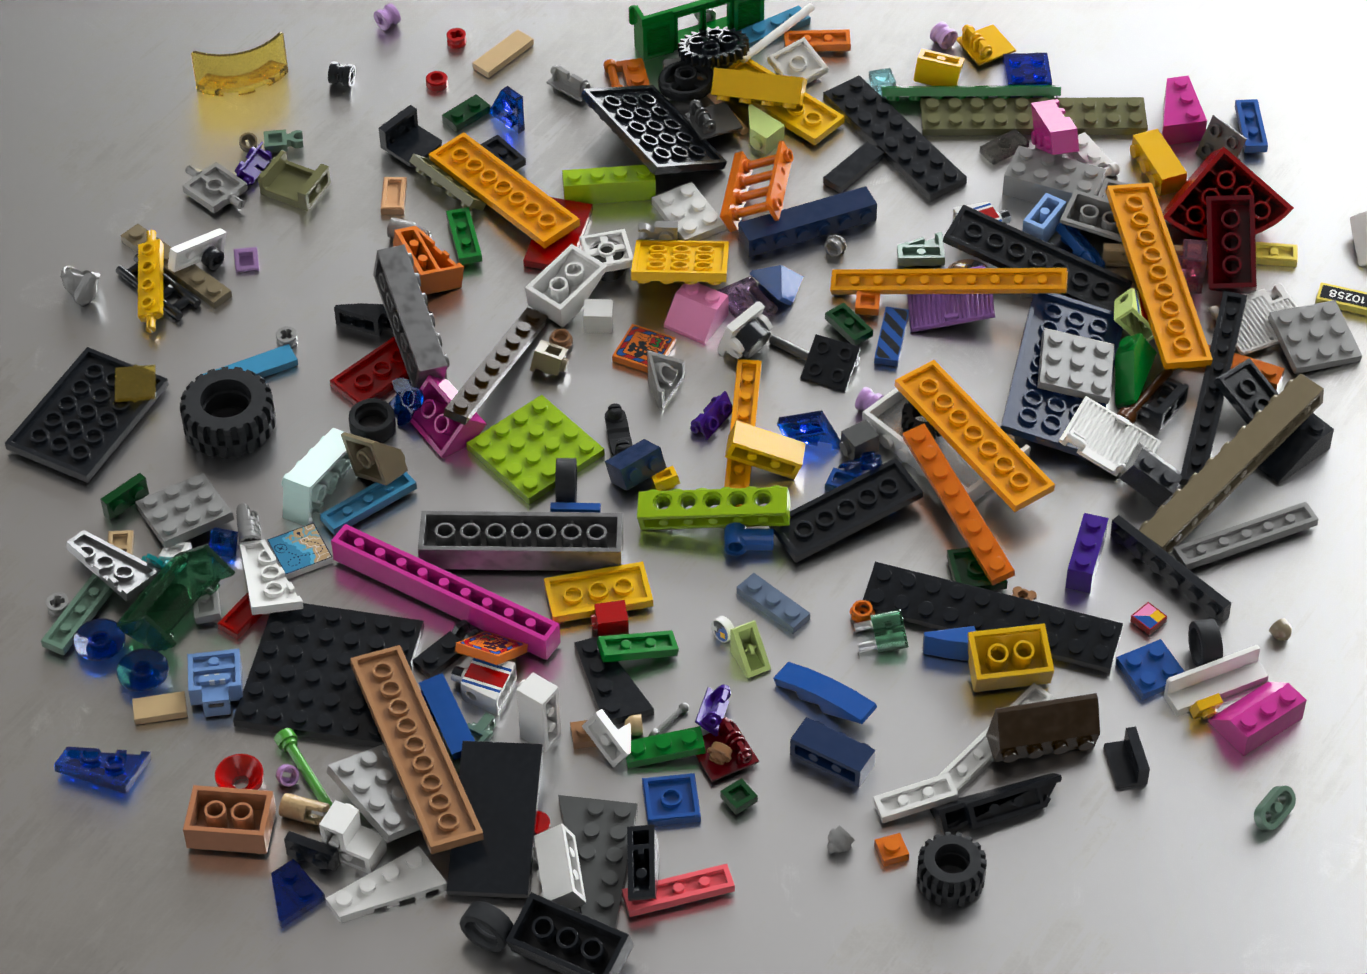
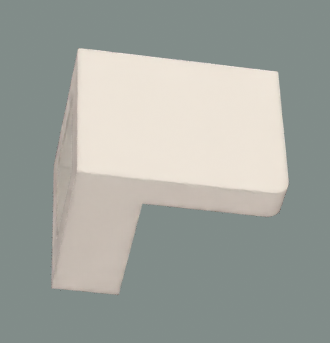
M585 299L583 315L585 333H612L613 300Z

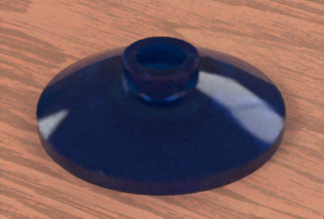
M99 618L83 624L76 631L73 642L75 650L81 657L92 661H102L115 656L121 651L125 644L126 636L123 627L118 622Z
M137 649L129 652L119 661L116 673L122 686L132 691L143 692L152 690L165 681L168 676L169 665L162 653L153 649Z

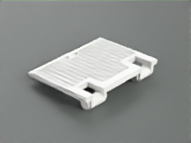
M1281 283L1275 284L1273 290L1268 292L1265 289H1261L1247 294V302L1236 345L1240 355H1247L1279 343L1268 320L1269 313L1298 307ZM1215 305L1208 310L1211 313L1212 319L1217 321L1220 308Z
M1087 396L1083 399L1059 439V443L1064 446L1069 442L1078 447L1079 449L1076 453L1116 477L1124 470L1139 442L1153 453L1156 452L1161 443L1159 439L1130 423L1126 418L1115 414Z

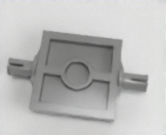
M217 162L202 170L196 169L191 164L186 167L185 172L191 175L192 178L182 185L183 192L205 208L216 213L229 203L238 209L244 207L245 201L238 196L247 191L248 186L245 181Z

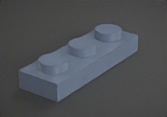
M755 573L751 574L737 586L738 595L792 634L810 620V612Z

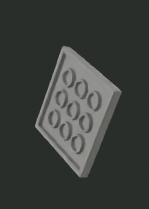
M384 744L328 765L327 774L387 843L420 830Z

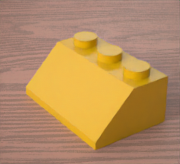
M1045 623L968 632L969 670L974 692L1031 686L1033 683L1037 685L1051 683L1054 666Z

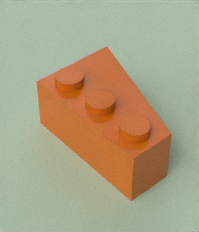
M417 226L394 230L393 247L405 244L407 252L412 254L414 261L413 269L420 276V289L422 293L427 295L462 287L464 266L461 263L456 264L449 258L450 254L447 251L438 249L435 246V241Z

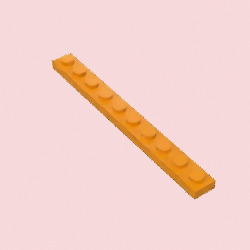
M1067 268L832 269L830 291L832 295L857 294V291L880 292V294L1066 293L1068 271Z

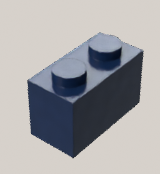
M646 439L639 441L605 461L611 482L625 490L633 488L667 468L661 447Z

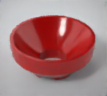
M248 754L228 756L218 764L215 770L217 786L235 788L233 786L237 780L244 779L249 783L242 789L258 790L264 779L262 764L254 756Z

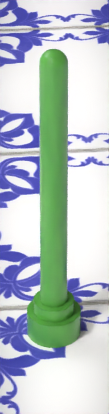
M291 728L282 729L275 735V743L280 750L289 753L318 801L328 803L331 807L333 804L297 747L298 738Z

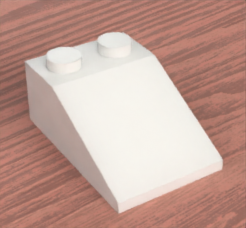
M571 244L525 287L528 306L547 315L550 320L564 327L580 312L585 299L589 298L608 269L607 265Z

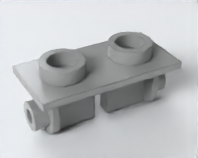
M560 65L552 66L550 70L552 77L546 82L580 102L583 100L581 98L583 89L593 88L588 83V80L582 79L575 74L570 75V72Z

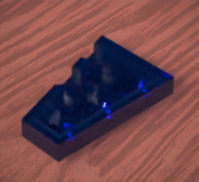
M66 747L55 762L54 767L55 772L127 794L150 762L151 752L141 751V754L138 755L127 754V750L105 753L101 752L99 748Z

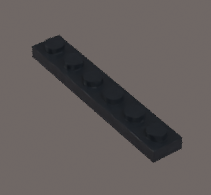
M1120 515L1112 520L1110 536L1116 543L1122 544L1135 558L1141 559L1153 572L1160 574L1172 587L1184 593L1191 602L1202 607L1210 617L1217 619L1221 623H1224L1229 618L1231 608L1229 600Z

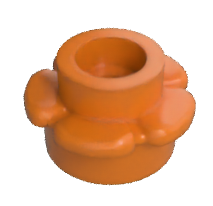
M866 600L856 601L850 608L851 619L856 623L871 620L875 615L872 604Z

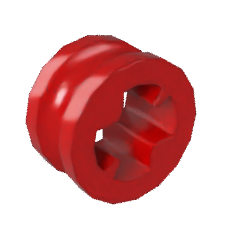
M461 28L450 29L446 34L447 45L452 49H461L467 43L466 32Z

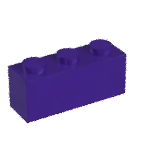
M1088 513L1083 514L1067 570L1065 588L1090 594L1105 543L1109 518Z

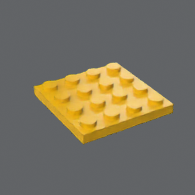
M636 240L631 281H637L642 284L651 281L672 284L674 281H680L690 285L697 284L698 282L719 285L722 282H726L729 241Z

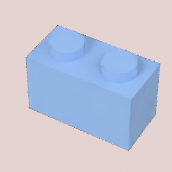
M1045 193L1023 220L1022 231L1048 242L1056 232L1055 228L1060 223L1066 208V201Z

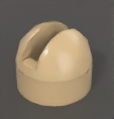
M642 715L629 716L625 720L624 726L630 723L631 735H643Z

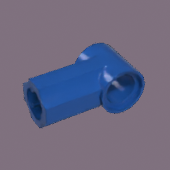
M737 522L728 524L724 529V549L731 556L743 555L747 550L773 551L774 529L746 528L744 524Z

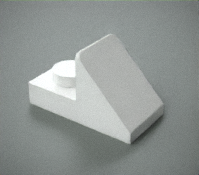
M601 709L582 725L583 729L613 768L631 753L630 723L618 730Z

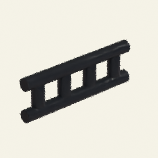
M138 254L134 256L136 264L128 269L120 265L116 268V273L138 290V278L135 276L138 274ZM163 272V284L166 285L163 288V310L176 320H180L183 316V313L180 311L189 304L197 308L200 306L201 300ZM174 292L182 297L173 304L165 299Z

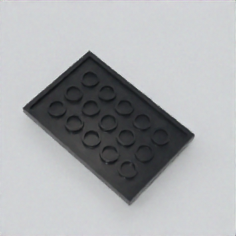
M654 85L583 89L581 98L654 175L725 169L727 161L706 139L701 140L689 121Z
M87 347L5 442L6 449L88 483L168 387V379Z

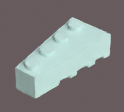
M332 428L326 435L322 436L317 445L311 448L302 460L296 463L289 473L284 475L281 483L283 487L282 518L304 526L313 522L311 515L314 511L320 512L324 506L322 501L327 493L332 495L336 489L338 479H343L352 466L341 437L343 431Z

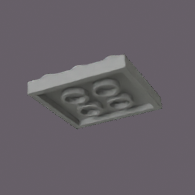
M1336 300L1269 313L1268 320L1294 374L1361 361L1363 355Z
M1044 328L1041 339L1037 388L1083 399L1087 396L1093 401L1108 404L1111 398L1114 344Z
M204 473L192 476L185 481L135 501L137 510L165 548L175 546L180 542H184L234 520L233 512Z

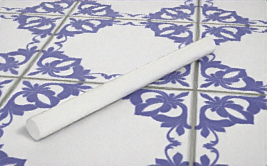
M809 3L749 48L750 51L747 52V56H743L740 62L746 63L815 10L814 5Z

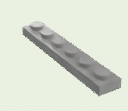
M1303 502L1173 547L1172 554L1177 561L1190 570L1317 526L1319 519L1308 503Z

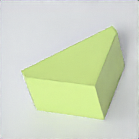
M753 620L730 629V652L746 678L771 670L756 621Z

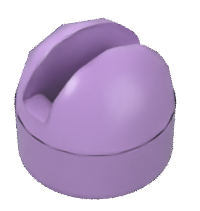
M284 764L278 767L276 778L280 784L290 787L297 783L299 771L292 765ZM283 772L291 773V777L282 776Z

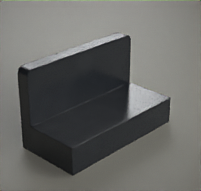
M1136 726L1128 727L1125 730L1123 741L1105 743L1103 747L1117 789L1148 784L1150 767Z

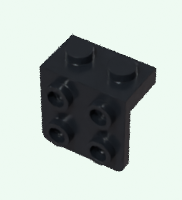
M412 105L400 111L378 128L380 147L410 167H415L409 162L413 154L429 157V153L442 146L441 139L418 125L417 108Z

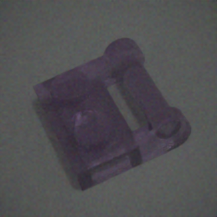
M746 277L717 290L729 295V312L735 319L755 304L747 292H750L757 301H760L765 306L762 313L765 316H773L778 310L776 304L773 301H769L757 287V282L753 277Z

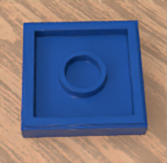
M695 773L642 778L647 825L654 824L657 827L701 822Z

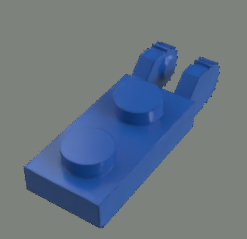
M1062 223L1057 225L1055 230L1060 234L1061 241L1072 248L1074 255L1105 268L1106 265L1103 258L1078 228Z

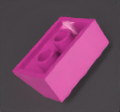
M429 375L402 413L439 456L446 458L467 447L466 443L478 436L487 424L477 412L466 425L443 416L445 407L458 391L448 380Z
M1266 682L1211 717L1208 722L1235 749L1245 756L1303 718L1307 700L1289 683Z

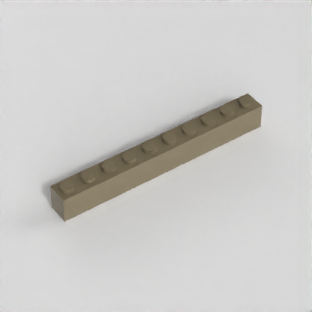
M1301 373L1294 380H1289L1284 390L1279 395H1274L1262 411H1257L1252 421L1247 426H1242L1238 430L1236 437L1230 442L1227 441L1215 457H1210L1199 473H1194L1182 489L1179 488L1175 491L1171 500L1166 505H1161L1149 521L1143 522L1139 531L1170 554L1173 551V547L1178 546L1323 403L1324 388Z

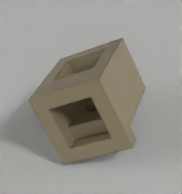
M541 340L534 351L530 371L534 372L536 369H539L546 374L557 376L560 371L565 373L569 364V359L566 358L568 349Z

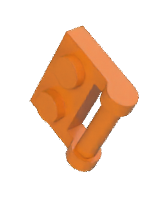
M642 58L623 61L608 59L603 64L605 72L609 75L612 87H624L620 85L617 72L623 73L626 86L650 85Z

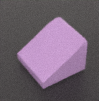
M257 247L233 249L236 273L259 270Z

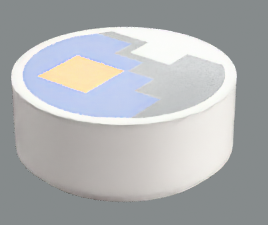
M719 616L711 622L712 632L721 642H728L730 640V629H733L734 625L727 617Z

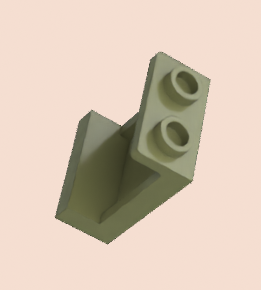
M281 150L271 160L268 167L259 174L258 183L262 195L308 211L330 185L331 178L329 166L320 164L316 170H312L288 161L286 151Z

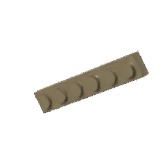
M136 224L120 235L121 241L138 253V244L147 241L146 232L148 230L140 224ZM162 241L164 244L163 272L214 309L232 297V292L229 288L195 264L176 272L169 270V252L172 247Z

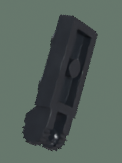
M462 620L456 624L452 632L446 633L412 660L413 666L427 678L434 677L463 656V654L455 651L457 642L462 641L460 638L469 630L470 623ZM475 628L471 630V632H468L465 635L464 639L477 635L481 632Z

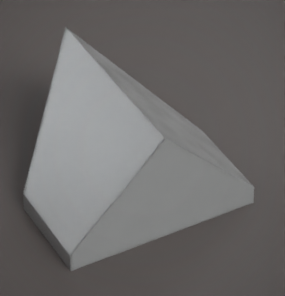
M647 350L648 384L657 406L663 408L685 377V361Z

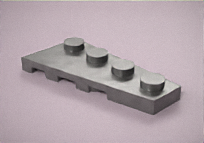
M85 530L66 541L67 550L126 602L161 578L160 569Z

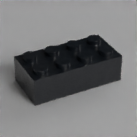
M532 892L506 939L512 952L562 974H620L634 947L629 934Z

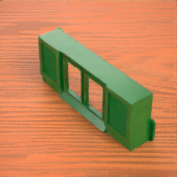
M698 0L646 16L643 15L638 5H631L629 7V23L634 25V46L643 61L674 53L675 50H678L680 39H685L684 36L691 35V32L698 33L699 29L705 31L707 27L715 29L719 26V29L727 27L728 30L735 28V31L741 30L764 20L765 0ZM727 4L726 17L706 22L707 9ZM698 12V25L678 30V18Z

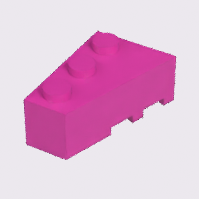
M1189 75L1167 78L1162 136L1168 145L1201 141L1206 131L1207 119Z
M1058 99L1031 103L1034 131L1031 132V140L1035 148L1052 155L1078 152L1077 127L1070 117H1064L1065 110L1064 108H1059Z

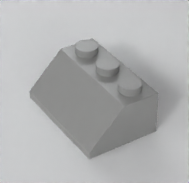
M1075 189L1063 212L1060 223L1122 242L1108 199Z

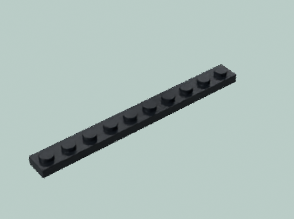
M1223 292L1210 347L1213 361L1211 365H1207L1205 368L1182 466V479L1179 483L1181 485H1186L1194 473H1199L1212 455L1225 398L1214 384V381L1231 370L1247 295Z

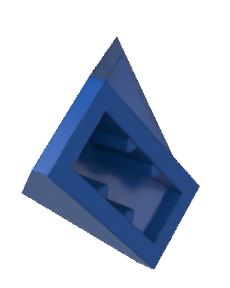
M783 265L756 269L750 272V275L773 296L789 306L793 304L804 277Z

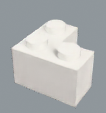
M335 800L319 824L322 843L338 848L340 862L368 874L375 870L387 851L386 841L374 828L369 829L361 825L359 809L349 803L344 804Z

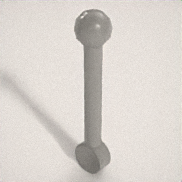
M681 703L679 709L658 728L653 729L648 736L658 735L681 713H686L689 710V705Z

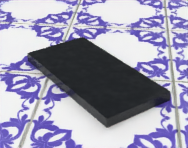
M463 741L459 779L483 831V840L451 849L446 890L448 895L504 898L529 897L543 744Z

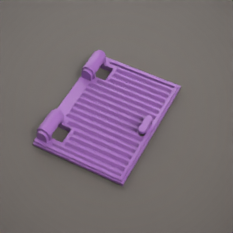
M982 265L971 268H985V266ZM907 294L911 333L995 318L993 294Z

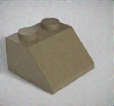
M343 432L341 434L355 476L388 485L408 471L405 455L401 449Z

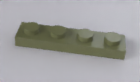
M416 154L412 155L409 162L416 166L415 170L423 176L428 175L431 178L430 182L432 184L445 188V193L448 196L461 200L460 205L464 208L469 207L470 211L473 208L483 211L486 203L427 157Z

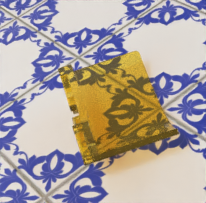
M281 32L266 43L239 53L208 54L198 51L191 53L197 92L213 96H224V93L237 92L239 96L254 93L256 88L266 84L271 86L289 72L284 34Z

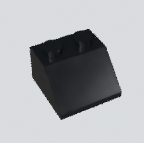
M1139 442L1119 479L1160 507L1174 494L1182 479V475L1177 469Z

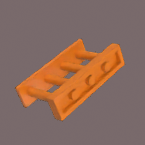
M783 140L779 141L776 154L751 161L747 159L743 151L734 154L720 213V218L730 232L738 231V223L742 217L769 211L775 221L779 220L781 210L783 209V200L791 163L794 159L792 150L786 146ZM774 164L773 170L751 175L753 169ZM770 180L769 186L747 191L750 185ZM767 196L766 202L744 207L746 201Z

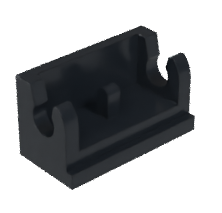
M1168 378L1165 383L1171 385L1174 390L1164 385L1159 394L1149 404H1144L1141 407L1143 411L1139 412L1138 419L1161 430L1186 403L1189 385Z

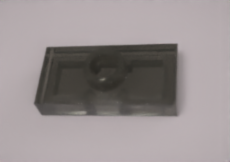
M1013 129L980 146L979 153L995 165L1014 155L1018 146L1028 148L1029 140L1019 131Z

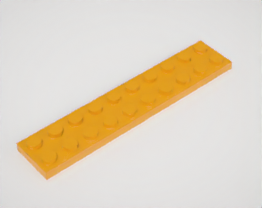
M1140 183L1107 186L1106 195L1164 370L1211 365L1213 359L1153 184Z

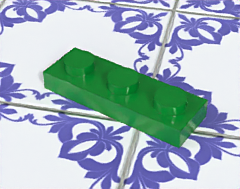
M469 207L446 211L459 263L465 265L482 262V253Z
M672 630L598 636L597 646L603 662L677 656L679 651Z
M701 726L631 740V753L626 757L628 769L706 753Z

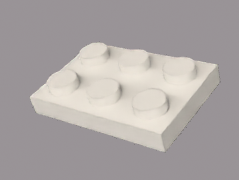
M692 182L652 197V205L665 221H678V238L682 241H700L725 231V224Z

